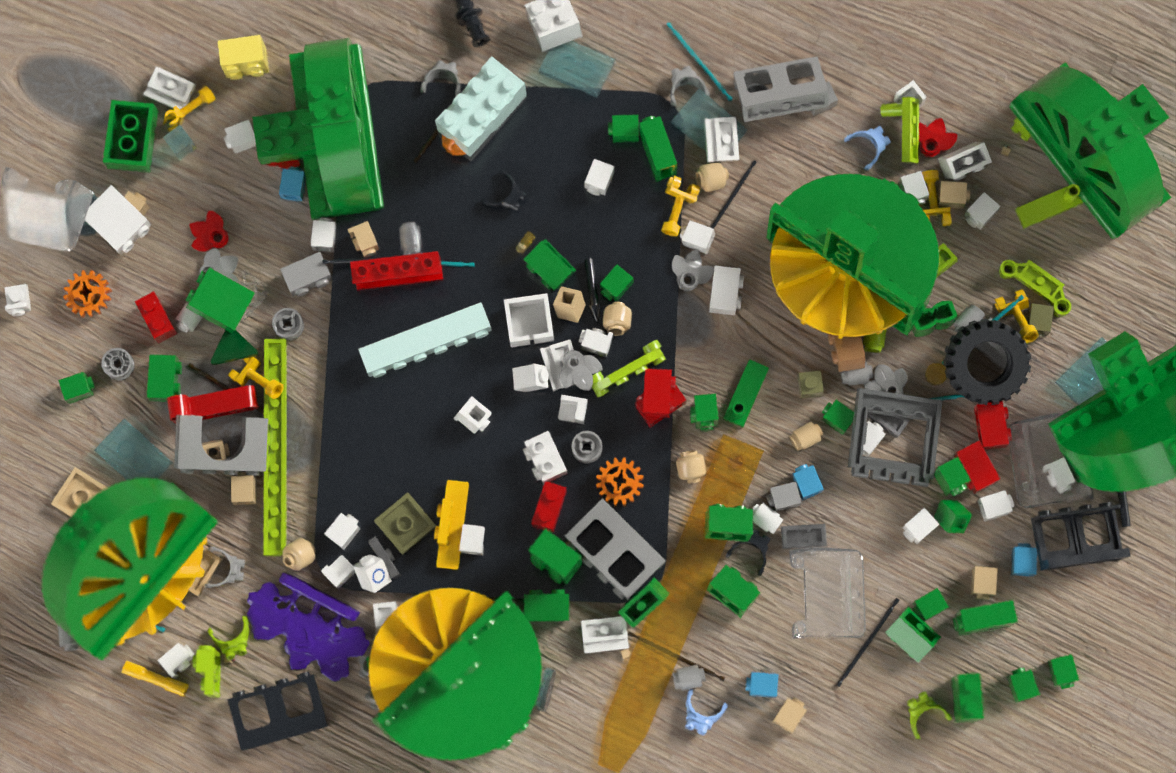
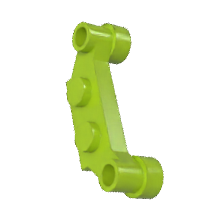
M1005 260L1001 263L999 267L1001 278H1015L1054 306L1053 314L1056 317L1066 316L1070 312L1071 303L1065 298L1062 289L1064 284L1031 260H1028L1027 263H1015L1012 260ZM1004 269H1008L1010 273H1006ZM1058 307H1062L1063 312L1059 311Z
M654 340L642 348L645 352L644 356L604 378L601 372L592 375V388L597 397L599 398L609 392L608 387L616 383L619 386L628 381L627 376L635 372L636 375L643 373L645 369H648V364L653 362L656 366L665 361L666 358L660 349L659 341Z

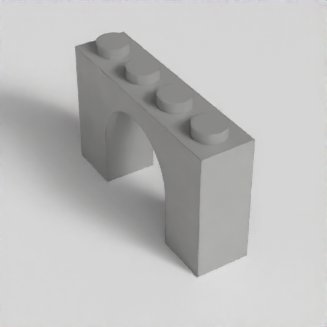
M176 415L174 468L180 469V473H194V469L202 470V474H216V470H224V474L237 475L238 471H246V475H259V471H266L268 419L242 417L239 449L228 459L214 460L206 454L202 446V416Z

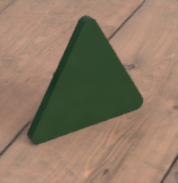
M225 330L210 362L212 365L257 356L258 351L238 331L235 330L233 333Z

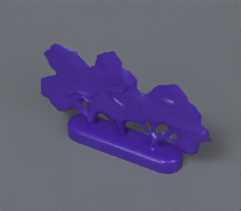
M282 572L279 583L291 589V595L280 596L278 588L271 582L263 584L258 592L248 593L247 602L250 608L246 614L251 624V632L254 639L270 640L278 635H285L287 640L283 646L286 654L290 656L289 665L291 670L305 669L311 661L316 660L321 674L336 682L341 678L349 676V662L347 658L363 656L370 644L362 627L345 628L341 623L342 616L351 621H356L360 611L288 573ZM303 595L316 602L311 613L304 614L298 610L296 600ZM275 596L279 597L278 601H273ZM282 601H284L285 603L290 601V604L286 608H277V605ZM292 605L294 606V612L290 610ZM321 605L337 613L336 617L328 623L318 613ZM336 626L339 628L337 634L334 633Z

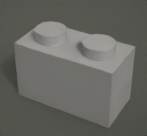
M321 252L280 269L293 297L296 295L297 297L304 296L309 293L310 289L314 287L322 288L332 280L326 264H322L324 259Z

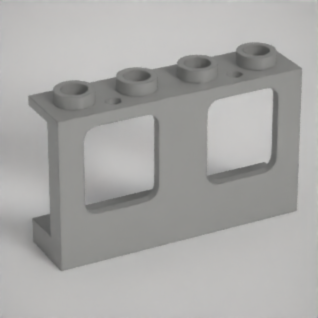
M818 57L733 72L734 87L739 94L744 122L829 107L828 88ZM812 75L815 77L814 81L792 85L789 82L790 79ZM753 83H772L773 86L772 89L750 93L747 91V86Z
M603 499L565 535L567 540L565 544L575 552L578 551L583 556L582 561L589 568L593 566L599 572L597 576L605 584L610 582L615 587L612 591L621 600L624 597L629 600L666 562ZM597 519L613 534V538L597 555L591 556L576 541V538L593 520ZM625 551H631L645 565V569L627 587H623L608 573V568Z

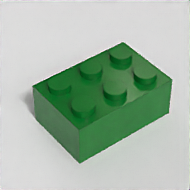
M111 100L103 163L107 169L150 173L158 110L154 104Z
M546 529L529 549L532 564L541 571L545 568L549 572V577L559 585L561 582L567 585L582 565L581 556Z

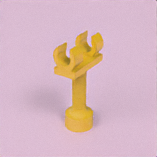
M204 86L198 91L199 96L185 105V107L179 109L175 106L173 110L167 111L163 125L167 121H171L169 126H172L167 131H174L177 125H182L184 117L203 103L209 105L215 101L216 98L207 86Z
M938 170L922 172L924 181L927 183L930 209L923 211L929 220V216L941 215L942 226H951L950 207L938 208L935 184L939 180Z
M677 176L670 177L665 193L676 197L668 222H664L661 230L669 236H678L680 226L677 225L683 202L686 201L690 204L696 202L700 191V186L695 184L689 185L686 193L678 190L681 178Z
M1021 289L1015 291V299L1017 300L1021 295H1023L1024 299L1019 301L1002 317L1013 314L1021 328L1019 331L1021 338L1026 343H1031L1038 338L1039 333L1035 326L1027 323L1021 310L1029 308V300L1024 290ZM1002 296L994 299L996 310L999 313L1012 303L1006 304Z
M255 357L243 359L247 365L240 374L234 369H231L228 373V376L242 387L251 378L264 387L265 394L272 399L278 398L283 391V384L275 379L269 381L255 372L261 364Z

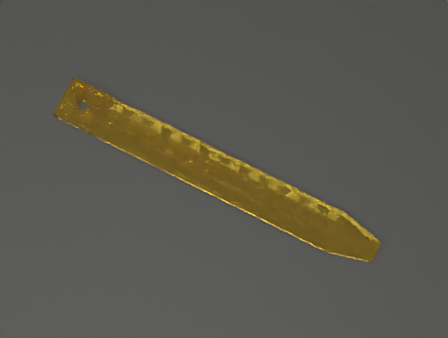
M723 434L661 583L669 592V595L648 615L606 715L598 761L599 766L620 773L647 736L727 540L705 538V513L708 507L714 504H722L725 507L732 508L742 506L764 450ZM737 457L742 465L736 466L734 469L731 467L732 463L729 460Z

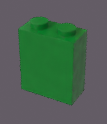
M649 116L644 118L643 122L640 123L639 135L656 182L676 176L677 161L661 117Z
M209 267L206 272H200L196 280L199 285L195 291L191 289L185 300L189 302L186 308L224 330L233 333L255 292Z
M1013 600L962 609L952 619L954 630L959 632V636L1010 627L1018 622Z
M980 673L957 674L952 677L955 723L977 722L984 719Z

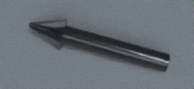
M585 259L584 263L590 298L589 309L595 321L599 322L601 304H599L593 259Z
M1126 491L1117 492L1119 504L1121 505L1122 527H1130Z

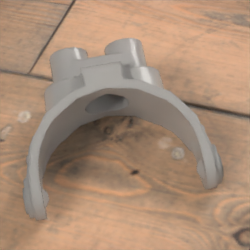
M437 61L432 70L425 75L421 92L425 93L428 82L448 80L456 83V96L461 93L456 63L449 62V64H444L443 61Z
M686 66L683 70L675 68L671 71L673 85L670 93V103L673 107L676 106L674 91L682 85L698 87L703 92L705 99H709L710 94L704 81L692 71L691 66Z
M215 547L208 548V551L220 552L228 558L230 572L223 582L204 584L206 588L220 587L226 583H235V580L243 581L244 572H241V568H244L245 560L237 559V556H230L225 551Z

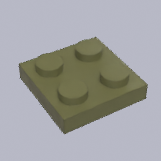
M406 493L374 520L402 555L436 527L409 493Z

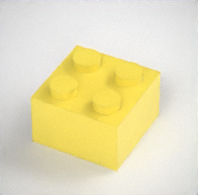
M261 35L218 41L220 65L227 78L238 80L246 75L259 77L269 72L266 47Z

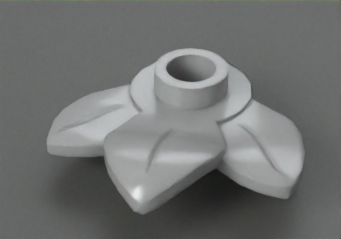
M213 248L204 256V265L200 268L199 274L201 271L206 272L210 267L231 280L238 282L237 277L233 274L238 265V258L230 255L221 257L219 250Z
M698 250L688 253L685 258L675 255L672 260V270L677 275V284L684 291H691L698 284L707 283L714 272V267L702 266ZM685 277L690 279V284L684 282Z
M572 350L563 357L564 367L559 377L564 388H568L574 383L578 388L589 391L593 384L592 374L602 371L603 368L594 356H583L579 351ZM572 358L578 359L576 365L570 364Z
M879 364L875 369V380L864 384L865 389L889 392V390L894 389L896 394L903 395V387L908 379L903 368L893 372L890 367Z

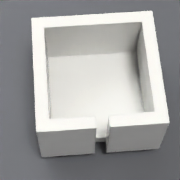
M536 0L525 4L528 20L542 52L582 37L579 21L569 0Z
M547 293L504 300L511 347L530 345V340H534L535 344L554 341Z

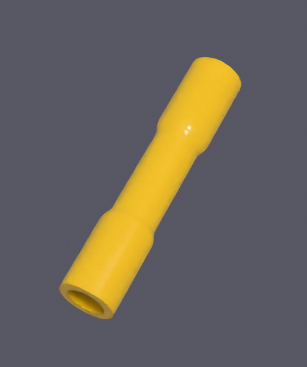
M129 661L125 662L122 669L123 674L160 686L182 697L186 695L189 687L186 683L173 678H167Z

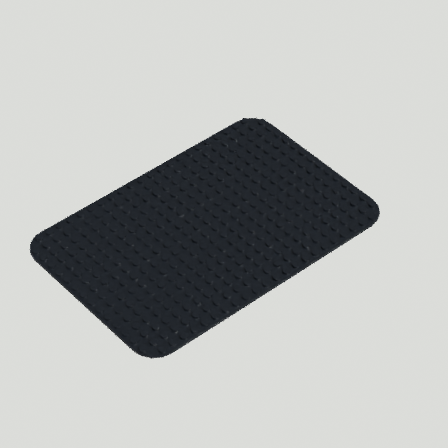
M393 80L373 82L367 85L384 208L336 216L334 259L364 258L361 250L356 251L352 241L356 237L351 238L348 229L368 221L379 250L376 251V254L367 258H386L438 251L443 262L475 263V266H442L443 280L357 291L356 284L352 282L350 263L333 264L314 538L316 562L322 570L326 565L330 566L341 555L353 566L359 563L360 559L364 556L372 555L378 557L369 544V540L376 537L384 551L389 549L395 560L392 563L401 575L395 580L391 578V582L377 592L421 594L436 589L455 588L473 591L491 598H497L500 594L507 591L513 597L512 599H524V594H529V590H542L543 594H551V590H565V594H569L570 601L626 603L629 600L625 597L621 600L612 591L615 587L610 582L605 584L597 576L599 572L593 566L589 568L583 561L567 585L563 582L559 585L549 577V572L545 568L541 571L532 564L529 549L544 531L532 526V520L544 485L541 480L537 481L532 469L535 466L532 460H527L523 449L526 448L524 442L549 431L566 467V475L550 481L567 488L555 530L552 533L563 543L567 542L565 535L601 499L606 501V495H599L603 489L596 487V484L601 483V481L596 479L597 475H602L599 470L600 467L606 469V461L613 464L614 458H617L618 462H622V459L626 458V464L633 461L634 469L640 467L637 475H643L644 477L643 480L639 481V483L643 484V488L637 489L640 492V496L633 495L634 502L632 503L627 499L625 506H623L621 501H618V504L614 506V500L612 499L608 504L667 561L673 413L650 428L636 409L635 403L638 401L636 398L644 393L645 371L639 375H636L635 372L627 376L629 380L619 386L616 383L608 387L609 392L598 398L592 387L589 391L578 388L576 385H572L568 388H560L553 391L549 378L548 388L530 392L514 390L512 368L531 364L545 366L540 349L571 340L573 350L579 351L583 356L592 355L601 363L603 370L600 372L605 378L644 356L645 352L642 348L654 340H658L666 360L656 366L652 362L647 365V368L672 370L671 376H675L679 285L677 284V275L672 270V260L675 255L680 256L682 208L677 225L680 226L678 236L664 234L661 231L663 224L669 221L676 197L665 193L670 178L656 182L640 135L639 142H613V135H608V122H612V115H638V128L640 131V123L643 122L644 118L660 116L677 161L676 176L681 178L678 190L683 191L685 151L683 118L676 107H673L667 99L661 95L645 91L525 86L526 100L472 161L464 155L453 156L443 147L442 137L437 134L426 151L420 156L417 163L413 161L437 129L435 120L452 104L456 97V83L428 82L425 93H422L421 86L423 82ZM460 83L461 92L466 88L467 84ZM594 159L614 166V174L605 195L600 194L597 196L591 194L585 188V180ZM501 169L511 175L516 185L521 187V191L527 194L524 201H519L521 205L517 211L504 207L491 208L481 203L482 199L493 203L501 202L511 194L512 183L507 177L499 173ZM543 240H547L576 269L562 287L582 292L586 305L578 323L557 317L553 303L560 288L553 290L544 286L541 282L542 278L537 273L533 274L526 267L527 263L523 260ZM585 259H593L599 304H601L599 322L595 321L589 309L590 298L584 263ZM616 265H619L634 278V283L617 301L624 303L625 306L631 309V327L623 335H613L607 357H603L582 350V343L579 342L582 330H592L593 328L604 331V335L608 336V332L602 324L605 307L616 301L614 299L610 301L601 294L600 283ZM547 293L554 341L535 344L534 340H530V345L511 347L504 300ZM482 303L492 330L488 332L487 336L476 339V337L468 339V343L456 347V345L447 347L448 350L441 354H435L434 352L427 355V358L420 362L413 360L406 363L407 366L402 369L394 370L392 368L387 370L386 374L381 377H369L358 349ZM561 395L587 399L588 404L584 424L558 419ZM471 397L475 398L492 412L488 417L490 421L483 432L478 430L475 434L460 421L453 419ZM582 431L594 432L602 441L601 456L593 463H581L575 459L572 453V441ZM584 444L583 450L590 451L591 445ZM618 468L611 470L608 474H614L618 471ZM626 469L627 476L635 480L632 473ZM622 473L618 480H614L617 482V491H619L622 483H626L623 481ZM447 481L468 482L469 489L464 524L483 526L485 528L483 556L460 553L458 570L438 568L436 564L439 544L437 543L438 539H434L435 529L402 555L374 520L406 493H409L433 523L439 526L440 517H437L438 504H442L443 499H445ZM605 484L607 490L613 494L614 490L611 485ZM626 489L622 492L621 496L628 494L632 489ZM341 513L345 516L349 513L359 521L357 526H359L360 531L343 550L329 539L325 532ZM596 519L577 536L576 541L591 556H595L613 538V534ZM625 551L608 568V573L621 586L627 587L645 569V565L631 551ZM666 562L630 597V599L654 577L658 580V582L662 580ZM356 573L341 586V588L353 591L371 592L362 589Z

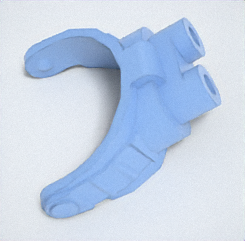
M880 126L867 131H857L844 138V141L848 142L855 137H864L874 144L876 157L870 164L864 167L866 171L872 168L878 160L880 153L886 149L885 146L891 143L888 136L884 137L882 135L884 131Z
M690 689L686 701L687 723L685 727L688 730L696 729L700 735H705L707 730L712 727V724L722 717V714L727 709V703L722 705V710L717 715H700L691 705L690 698L693 695V689Z

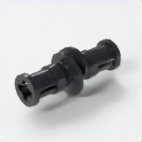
M455 0L458 9L455 17L459 21L460 26H465L470 33L472 46L477 48L486 45L490 41V36L485 33L483 23L479 19L483 13L482 9L474 8L472 0Z

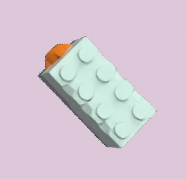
M492 56L483 65L476 77H473L466 88L454 98L452 104L435 120L438 134L442 137L443 147L453 156L464 155L472 161L527 98L525 83Z

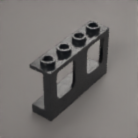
M1104 502L1098 504L1099 507L1092 508L1091 504L1079 506L1078 510L1073 511L1071 507L1058 509V513H1051V510L1038 512V516L1031 518L1040 570L1045 571L1096 564L1131 557L1129 548H1122L1115 510L1121 508V505H1112L1111 502ZM1102 514L1105 517L1109 542L1107 544L1089 546L1086 543L1082 517ZM1061 519L1065 523L1069 547L1065 550L1048 551L1045 546L1042 522Z
M310 672L296 675L297 679L289 681L288 678L275 681V686L268 688L266 684L253 687L254 692L247 694L245 690L232 693L233 698H229L227 701L241 751L330 726L324 712L315 674L310 675ZM304 682L308 686L313 711L290 718L286 711L282 689ZM262 695L266 703L270 723L252 730H246L238 703L240 700Z

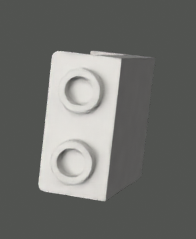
M112 185L80 215L120 255L129 252L133 248L134 242L139 237H144L149 232V227L151 226L150 222Z

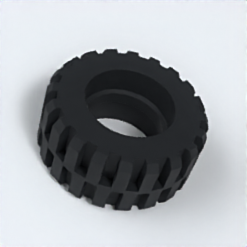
M974 320L969 322V325L966 327H960L958 329L959 332L951 336L949 339L951 342L944 351L946 358H943V365L946 367L945 374L951 386L966 399L981 405H987L989 402L992 405L1000 404L1002 400L1008 401L1012 399V394H1018L1021 391L1020 386L1022 383L1026 384L1028 380L1026 377L1027 372L1031 371V365H1029L1031 354L1027 350L1028 345L1026 341L1021 338V335L1016 330L996 320ZM982 342L997 343L1004 349L1007 356V363L1003 373L991 382H980L974 379L967 368L970 352Z

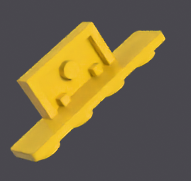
M448 480L445 499H443L442 504H438L437 517H440V525L435 527L434 539H438L437 543L439 544L436 564L438 568L458 570L462 527L465 521L469 489L468 482Z

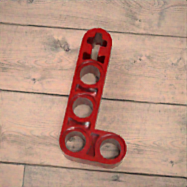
M243 386L192 397L174 395L167 398L170 420L175 424L176 415L202 416V420L258 409L255 386Z

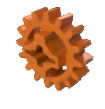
M82 270V276H78L75 273L74 281L67 280L70 286L64 287L68 294L64 295L63 298L69 301L66 306L72 308V312L75 315L79 312L80 316L84 318L86 313H88L92 318L93 312L96 311L100 315L101 307L108 308L105 301H111L107 294L112 291L109 287H106L109 283L107 280H102L103 276L100 273L95 277L94 271L91 270L89 275H87ZM90 281L98 283L100 287L92 286ZM89 290L91 293H89L88 297L86 298L84 295H86L87 291ZM75 301L83 302L85 307L77 305Z
M614 458L613 464L606 461L607 468L600 467L599 470L602 475L596 476V479L601 481V483L596 484V487L603 489L599 495H606L607 503L611 499L614 500V506L618 504V501H621L623 506H625L627 499L633 503V495L640 496V492L637 489L643 488V484L639 483V481L643 480L644 477L643 475H637L640 467L634 469L633 461L626 464V458H623L622 462H618L617 458ZM618 468V471L614 474H608L611 470ZM626 469L632 473L635 480L627 476ZM622 473L623 481L626 483H622L619 491H617V482L614 480H618ZM605 484L611 485L614 490L613 494L607 490ZM626 489H632L628 494L621 496L622 492Z

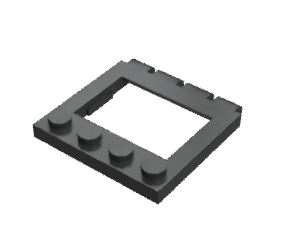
M857 388L848 467L852 468L851 476L867 479L870 470V479L888 482L891 473V482L909 484L912 476V485L928 487L929 479L934 478L942 400ZM867 413L927 421L922 465L862 456L868 426L866 422Z

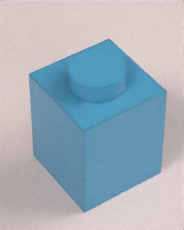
M289 167V169L282 170L279 189L281 199L303 202L306 177L302 169Z
M805 464L795 469L796 472L793 473L792 478L797 484L802 500L823 492L824 488L814 465L808 467Z
M1019 543L1018 547L1012 548V576L1033 577L1037 575L1036 548H1031V544Z
M751 672L750 677H746L745 690L749 691V696L777 697L778 674Z

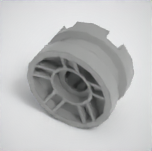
M283 308L275 313L272 319L273 329L281 339L286 338L287 341H292L302 335L304 322L296 310ZM291 321L292 327H285V322Z
M122 348L108 350L103 355L101 361L102 369L113 380L127 379L135 368L133 358ZM120 360L122 362L121 367L116 368L114 364H116Z
M582 431L572 441V453L579 462L585 464L593 463L601 456L602 441L594 432ZM590 444L591 450H583V445Z

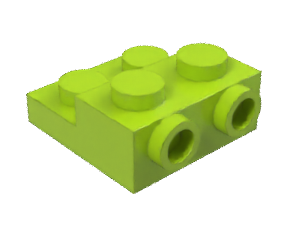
M200 645L196 655H193L192 665L193 668H196L197 673L205 675V677L201 678V691H204V695L208 697L220 698L221 653L212 646Z

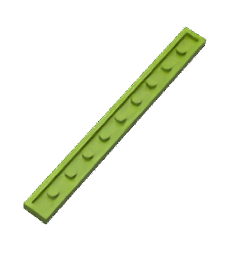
M286 338L264 339V378L269 381L275 379L283 384V391L276 399L266 395L264 388V418L268 419L266 471H264V556H282L283 549L287 545Z

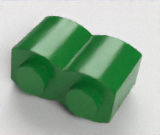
M942 301L935 304L932 308H925L922 316L913 326L914 336H927L935 329L943 330L952 326L957 318V312L952 301Z

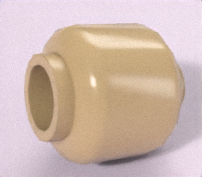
M712 162L701 165L695 174V179L700 188L710 192L724 188L726 180L729 179V173L727 168L723 167L721 163Z
M613 302L605 307L602 323L604 329L608 333L612 332L614 336L623 335L631 327V309L622 302Z
M697 450L682 452L680 457L676 459L678 477L682 480H687L688 484L700 482V477L706 474L704 456L697 453Z
M302 538L294 540L283 549L284 564L292 570H302L313 563L315 547L308 540Z

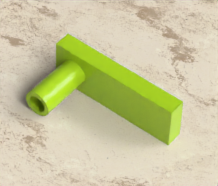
M902 97V103L882 104L880 108L882 117L902 116V162L919 164V99Z
M1072 184L1015 208L1023 229L1082 205L1083 202L1078 197L1080 188L1078 185Z

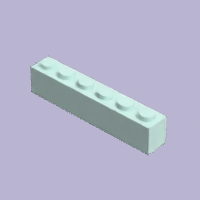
M478 303L358 350L369 377L374 376V378L385 375L386 371L392 368L394 370L402 369L407 366L406 363L413 360L415 362L423 361L427 358V355L434 352L435 354L444 353L448 350L447 347L456 345V347L468 343V339L474 337L476 339L483 338L492 330L482 303Z

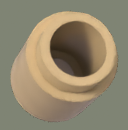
M809 422L794 430L789 438L796 451L801 449L804 451L822 441L820 436L823 435V432L817 423Z

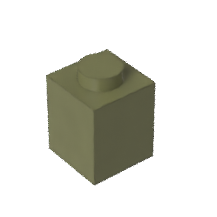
M1032 303L1029 307L1027 323L1035 326L1039 333L1038 338H1044V336H1048L1051 332L1054 306Z
M821 371L799 373L797 379L800 399L822 397L824 391Z

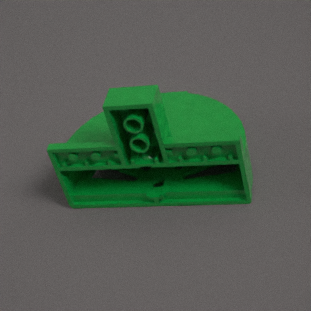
M350 38L305 44L304 52L289 54L296 110L252 117L257 158L261 165L271 164V162L278 163L303 159L312 220L381 210L384 208L362 48L359 44H352Z
M1065 62L1025 89L1009 104L1011 111L1068 184L1079 186L1080 194L1078 197L1111 239L1120 237L1172 198L1163 187L1158 164L1145 140L1146 136L1160 127L1170 117L1144 84L1118 101L1092 78L1076 69L1070 68ZM1036 102L1041 105V107H1042L1044 113L1046 114V116H1047V118H1048V120H1049L1051 126L1048 124V122L1046 121V119L1044 118V116L1042 115V113L1039 111V109H1038L1037 106L1035 105ZM1058 112L1065 116L1068 121L1069 143ZM1084 136L1096 150V153L1086 157H1082L1079 154ZM1089 168L1108 172L1114 184L1090 171ZM1100 189L1120 206V212L1100 191Z
M1124 331L1088 353L1103 390L1048 423L1075 481L1102 491L1121 492L1138 490L1176 478V345L1147 362L1138 339Z

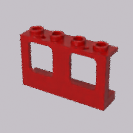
M438 251L350 262L352 282L356 284L357 291L443 280L441 258Z

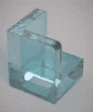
M181 125L163 137L179 160L197 148Z

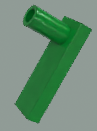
M749 359L723 420L741 428L744 427L769 367Z

